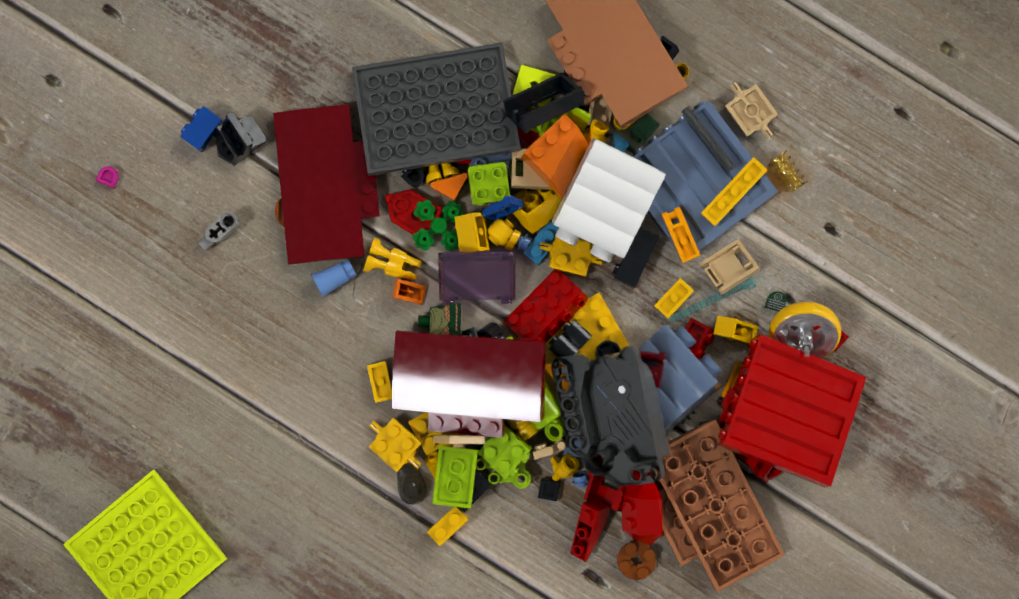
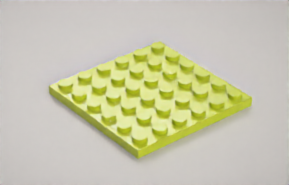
M155 469L63 544L107 599H180L228 559Z

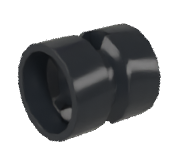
M604 341L596 347L595 358L618 353L621 349L614 341Z

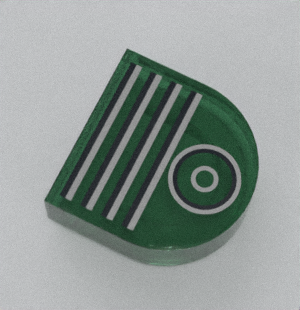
M777 291L770 293L764 308L779 312L786 306L785 295Z

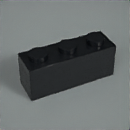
M640 227L624 259H622L620 264L616 263L612 272L615 275L613 279L634 289L659 235Z

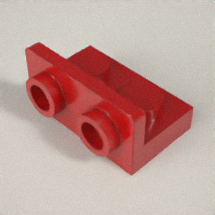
M691 318L685 329L697 341L690 350L700 360L704 357V351L707 346L714 340V331L705 324Z

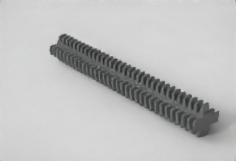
M690 106L683 109L681 113L685 115L684 117H686L687 121L689 120L690 124L695 128L694 130L698 132L697 134L705 141L715 157L717 156L718 160H720L719 162L726 168L725 170L729 172L734 169L736 164L733 165L734 163L729 159V155H726L727 153H725L724 149L721 150V145L719 146L718 142H716L717 140H714V136L710 134L711 132L705 129V124L702 125L703 123L698 119V115L696 113L693 114V109L691 110Z

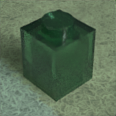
M645 114L631 128L629 133L632 135L630 137L639 144L641 142L644 145L659 128L660 124L651 116Z

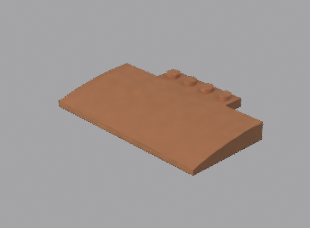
M546 0L563 29L547 40L568 77L575 84L583 88L585 105L603 96L622 128L689 88L636 0Z
M713 419L668 441L670 454L662 459L665 475L658 481L661 489L658 491L662 498L663 533L679 564L683 566L698 557L713 588L719 592L785 554L732 451L718 446V434L721 429L716 419Z

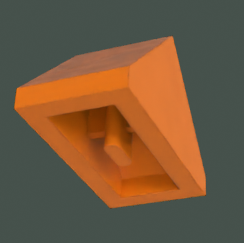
M467 173L432 182L430 186L432 190L455 202L468 180Z
M396 278L392 298L423 305L427 286Z

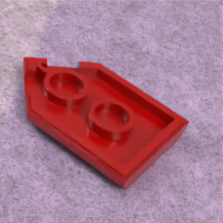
M412 189L385 195L392 223L412 235L419 232L421 228L425 229V231L431 230L430 223L432 220L420 221L419 217L414 215V209L417 208L416 204L428 200L427 198ZM431 202L432 206L436 208L435 212H433L434 218L440 217L442 208Z

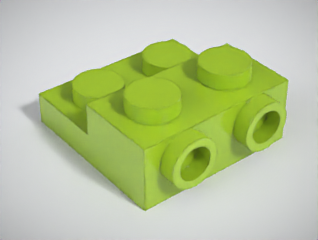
M505 425L504 437H490L478 451V454L491 464V467L506 480L508 476L512 478L518 472L517 466L520 462L525 464L531 457L529 452L532 448Z

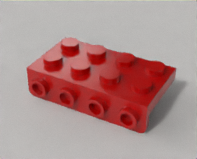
M554 269L503 323L521 340L547 342L585 305L588 297L560 270Z

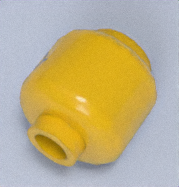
M498 218L487 229L488 238L497 247L499 245L506 246L514 232L513 228L515 226L508 219L504 221Z

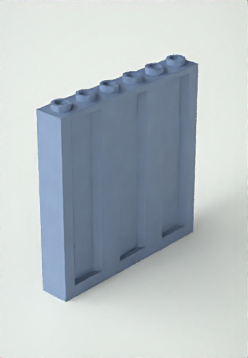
M709 100L706 103L701 101L694 106L695 112L693 114L696 113L698 115L697 117L702 121V125L705 124V129L709 130L710 134L714 136V140H717V144L721 145V150L724 149L725 153H727L726 155H729V159L733 161V165L736 164L734 169L729 172L725 170L726 168L722 166L723 164L719 162L720 160H718L717 156L715 157L705 141L697 134L698 132L694 130L695 128H693L689 120L687 121L686 117H684L685 115L678 119L680 122L675 126L673 124L667 126L663 130V135L660 137L656 135L648 141L649 145L643 149L641 146L633 152L634 158L666 174L647 213L675 250L674 243L662 219V213L674 211V208L679 206L696 246L700 251L778 192L764 174L715 227L700 214L752 159V156ZM677 218L671 220L673 225L679 223Z

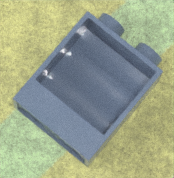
M665 324L638 348L640 351L657 354L659 352L666 353L661 386L657 388L665 434L670 432L722 386L715 379L722 372V369L708 354L699 360L691 352L690 348L697 341L682 325L673 331ZM641 359L647 366L657 367V361ZM600 390V391L602 392V394H603L606 398H608V397L605 395V393H604L602 390Z

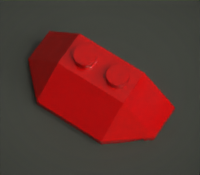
M634 470V477L637 480H640V472L638 470ZM655 483L625 486L621 501L622 530L633 540L650 546L663 535L661 495Z

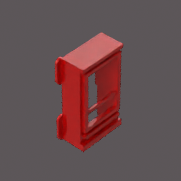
M587 471L590 480L584 500L588 501L596 497L611 505L613 510L622 512L621 501L625 486H619L618 490L602 486L605 477L602 475L595 476Z

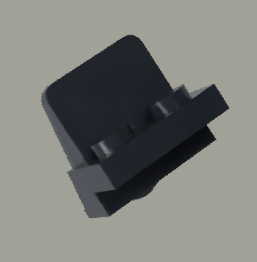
M233 112L226 115L224 123L216 127L213 135L216 139L218 157L233 164V166L247 158L251 152L262 146L266 141L265 135L252 116L248 115L240 119Z

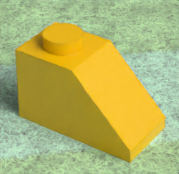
M717 316L713 334L749 344L751 339L756 336L758 326L735 318Z

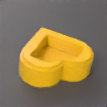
M514 229L504 249L508 251L513 250L521 235L520 231Z

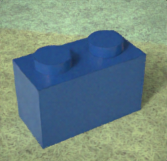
M204 106L194 112L192 116L194 119L190 124L187 123L182 128L180 136L201 153L214 137L216 127L224 123L222 119Z

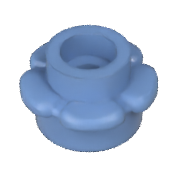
M528 233L525 236L521 235L516 243L518 250L521 249L525 252L532 241Z
M578 472L573 475L574 481H572V484H577V487H585L588 485L590 477L587 472Z

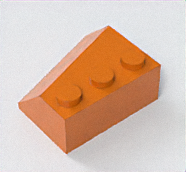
M564 114L524 151L521 158L562 199L589 145L579 127Z

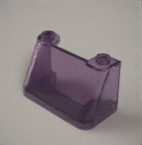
M515 252L438 253L439 301H443V305L455 304V301L501 300V304H512V300H516Z

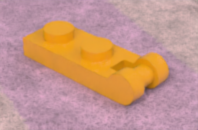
M678 206L674 208V211L662 213V219L681 262L685 263L701 256L681 208ZM677 218L679 223L673 225L671 220Z

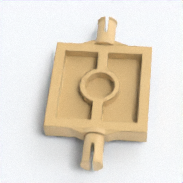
M734 82L729 87L736 96L724 107L746 137L753 132L761 130L766 139H768L773 134L767 125L773 118L778 116V113L757 84L742 91L737 83Z

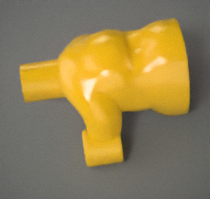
M597 119L592 120L590 128L586 127L582 133L588 145L592 138L606 144L609 139L604 137L609 130L608 126Z
M565 454L560 462V458L555 455L550 458L554 471L552 475L554 481L570 478L579 470V461L570 454Z

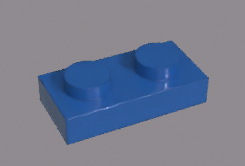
M506 196L503 200L492 203L489 207L483 209V217L491 220L503 218L523 208V200L514 198V196Z

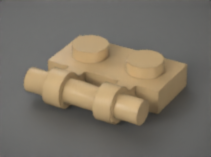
M562 438L557 442L554 441L553 444L546 445L545 442L534 445L535 449L531 450L536 460L563 451L567 444Z

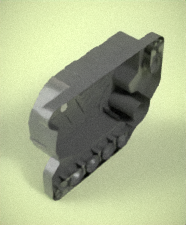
M628 346L618 353L607 354L592 361L582 354L562 356L554 359L551 369L567 444L570 450L583 460L585 469L592 475H602L615 486L654 483L661 480L665 475L662 459L670 454V448L665 434L664 420L660 410L659 396L653 374L648 366L641 361L639 350L635 346ZM558 364H563L564 368H559ZM563 380H565V381L568 382V384H569V389H568V390L563 389V387H562V381H563ZM567 399H569V400L572 401V403H573V408H572V409L567 408V406H566V400H567ZM571 418L576 420L577 428L571 427ZM575 437L580 439L581 447H577L574 444ZM634 470H638L640 472V480H637L634 477ZM654 470L657 471L658 475H647V472Z

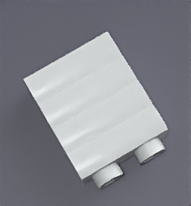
M592 138L552 219L553 225L559 227L555 236L574 246L577 245L580 238L594 244L590 253L604 261L611 263L614 255L624 259L666 174L602 141Z

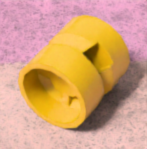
M511 419L506 421L512 430H517L516 435L524 442L539 431L531 421Z

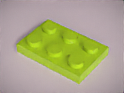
M439 446L432 504L471 509L478 450Z

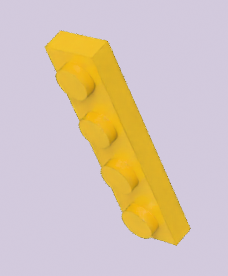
M753 157L700 214L715 227L765 174L767 169Z

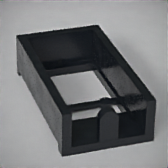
M561 72L504 99L505 114L526 134L530 132L529 129L535 128V126L546 123L579 107V105L584 106L585 93L581 86L575 84L570 77L568 78ZM559 93L563 95L541 107L537 105ZM532 106L536 108L535 110L530 112L526 110Z

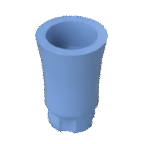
M349 260L311 274L323 298L357 276Z

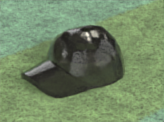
M411 463L405 464L397 472L398 493L401 500L406 504H418L425 499L427 486L420 469L417 470Z

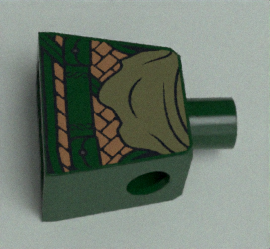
M461 303L430 307V316H418V327H429V333L461 335Z

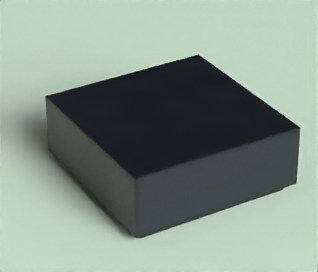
M541 479L538 498L557 501L560 482Z

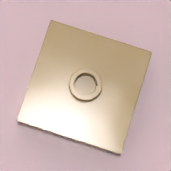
M473 435L433 436V443L453 444V447H465V444H485V437Z

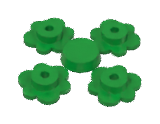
M424 200L423 202H418L416 204L417 208L414 209V215L419 217L420 221H432L430 223L431 230L425 231V229L421 228L419 232L413 234L415 247L428 250L430 245L434 243L432 237L433 233L442 234L441 244L445 246L446 251L450 252L453 249H459L457 231L451 230L450 232L445 230L447 228L446 221L455 223L454 217L464 215L461 205L456 204L454 201H449L442 208L443 218H434L433 212H435L436 208L432 206L431 201Z

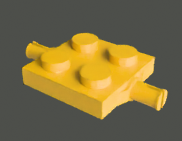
M556 236L552 244L540 242L542 246H539V249L550 252L549 268L586 277L590 263L599 265L603 263L601 262L603 261L602 259L590 253L594 244L582 238L579 239L576 246Z
M392 418L383 428L375 420L370 424L369 427L377 435L369 448L393 470L399 472L409 462L417 470L422 466L423 463L415 455L423 442L396 418Z

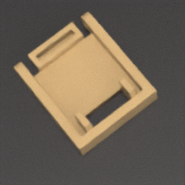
M526 149L512 152L511 188L552 190L521 158ZM516 161H523V177L516 176Z
M739 239L700 263V266L705 268V273L714 286L719 289L718 291L721 295L760 272V268ZM740 252L748 261L744 267L735 256Z

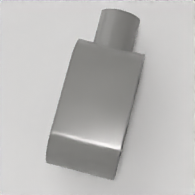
M230 212L222 214L206 229L205 237L198 244L206 251L213 244L222 243L239 227V218ZM233 217L234 224L227 227L225 225L226 219ZM219 225L226 229V231L224 232L223 230H221L222 228H220ZM213 231L218 232L217 235L219 237L217 239L213 237Z

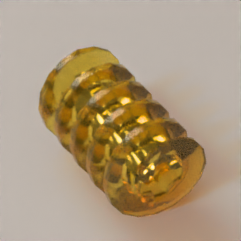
M785 150L773 158L768 167L775 166L772 173H780L777 180L784 179L781 186L788 185V188L785 190L788 193L795 191L808 181H801L804 178V174L797 175L800 168L793 169L796 163L788 162L791 159V155L784 156L787 152Z

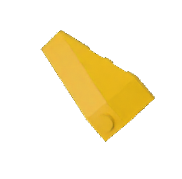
M524 189L514 195V198L523 200L524 207L513 212L519 223L533 234L548 224L554 217L562 199L553 190L532 189L527 191V189Z

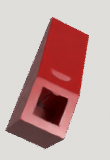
M596 497L582 503L570 554L584 562L588 560L607 523L611 505Z

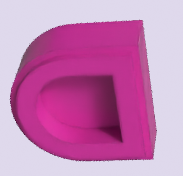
M110 166L103 167L95 181L114 189L119 179L118 171Z

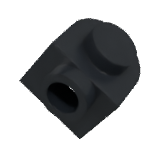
M420 168L402 170L403 175L401 177L409 186L417 188L424 183L425 176Z

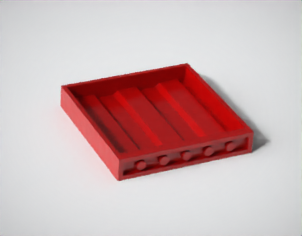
M762 334L755 336L749 343L748 348L750 352L743 361L742 366L744 370L738 376L736 385H738L737 390L731 396L730 403L732 405L724 417L726 423L718 434V446L821 487H831L867 377L811 354L806 357L804 351Z

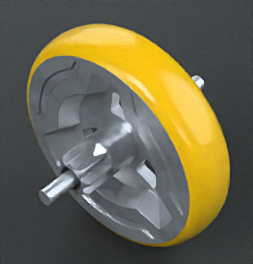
M798 302L788 305L777 312L769 326V338L804 351L806 357L811 354L823 359L838 346L841 338V325L835 313L828 307L815 302ZM797 326V329L793 330L790 327ZM814 326H820L817 330L813 329Z

